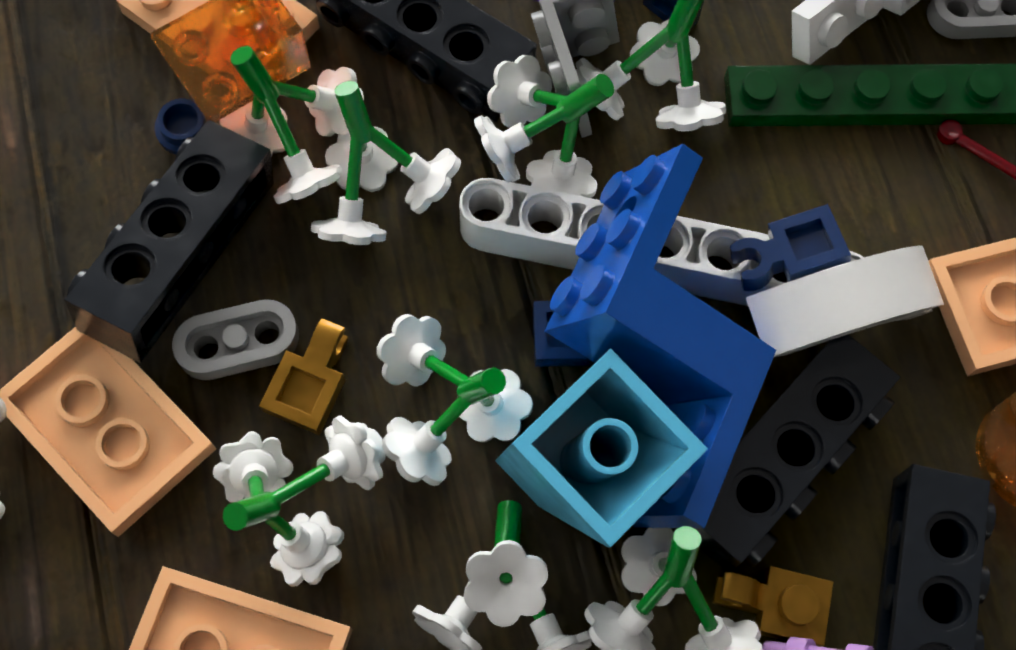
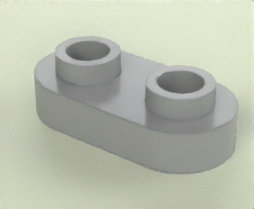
M931 0L927 7V18L930 25L936 32L947 38L1016 37V0ZM1003 11H1007L1011 15H1006Z
M264 299L196 315L187 319L178 327L174 334L172 350L175 359L188 375L199 380H214L280 363L286 350L292 353L295 351L299 341V329L292 312L287 306L275 300ZM274 329L279 332L278 338L270 344H263L258 341L259 336L265 330ZM207 344L218 345V351L213 357L209 359L199 358V352L203 346Z

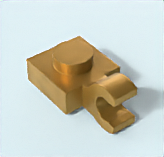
M321 318L303 357L286 350L259 405L260 409L264 413L320 436L346 381L343 373L332 369L343 354L349 339L348 336L343 335L345 328Z
M773 566L764 569L762 583L748 576L725 572L724 578L717 577L712 603L755 613V623L763 636L788 641L790 637L813 639L816 646L824 647L834 582Z

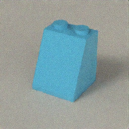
M610 348L495 461L537 506L610 548L708 448Z

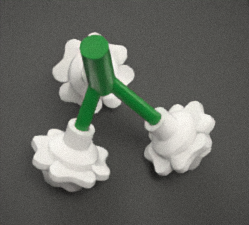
M342 416L335 417L332 425L324 431L329 444V453L317 460V467L288 484L285 483L283 478L292 474L293 463L283 455L281 442L278 438L269 437L262 442L260 435L251 431L239 442L224 444L220 448L219 455L223 462H219L214 466L213 475L225 487L226 499L229 502H233L228 504L223 511L224 524L233 531H239L264 521L278 534L274 537L273 544L278 551L272 556L270 564L271 567L283 573L285 582L291 587L298 586L303 580L310 585L318 584L324 573L340 562L342 552L337 546L344 539V532L339 527L333 526L329 516L323 511L316 512L311 518L305 513H299L291 522H287L279 515L281 504L323 479L331 482L341 475L347 483H357L365 490L372 489L375 486V481L383 478L380 464L385 460L386 453L382 449V437L376 430L368 428L364 423H350Z

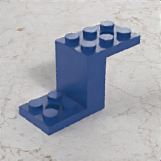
M684 144L659 156L650 155L640 165L626 172L619 171L608 181L600 196V202L604 204L596 223L588 227L576 246L575 254L579 259L571 276L561 282L551 298L550 309L554 312L545 329L546 333L594 363L611 348L708 448L632 525L635 528H679L682 526L705 528L776 353V349L654 269L703 157Z

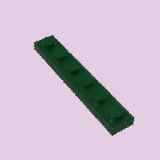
M1016 64L728 66L724 76L728 127L941 125L946 120H954L959 124H1016Z

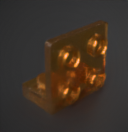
M209 0L151 33L154 45L206 120L209 119L213 122L219 121L253 101V92L230 60L232 53L237 48L250 46L274 81L285 83L311 68L302 28L281 0Z

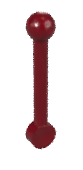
M946 120L941 123L937 131V138L940 142L946 145L957 143L1016 180L1015 165L962 133V126L957 121Z

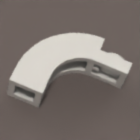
M923 246L900 248L854 260L746 297L759 339L776 349L774 357L785 356L877 325L912 319L932 312V308L944 305Z

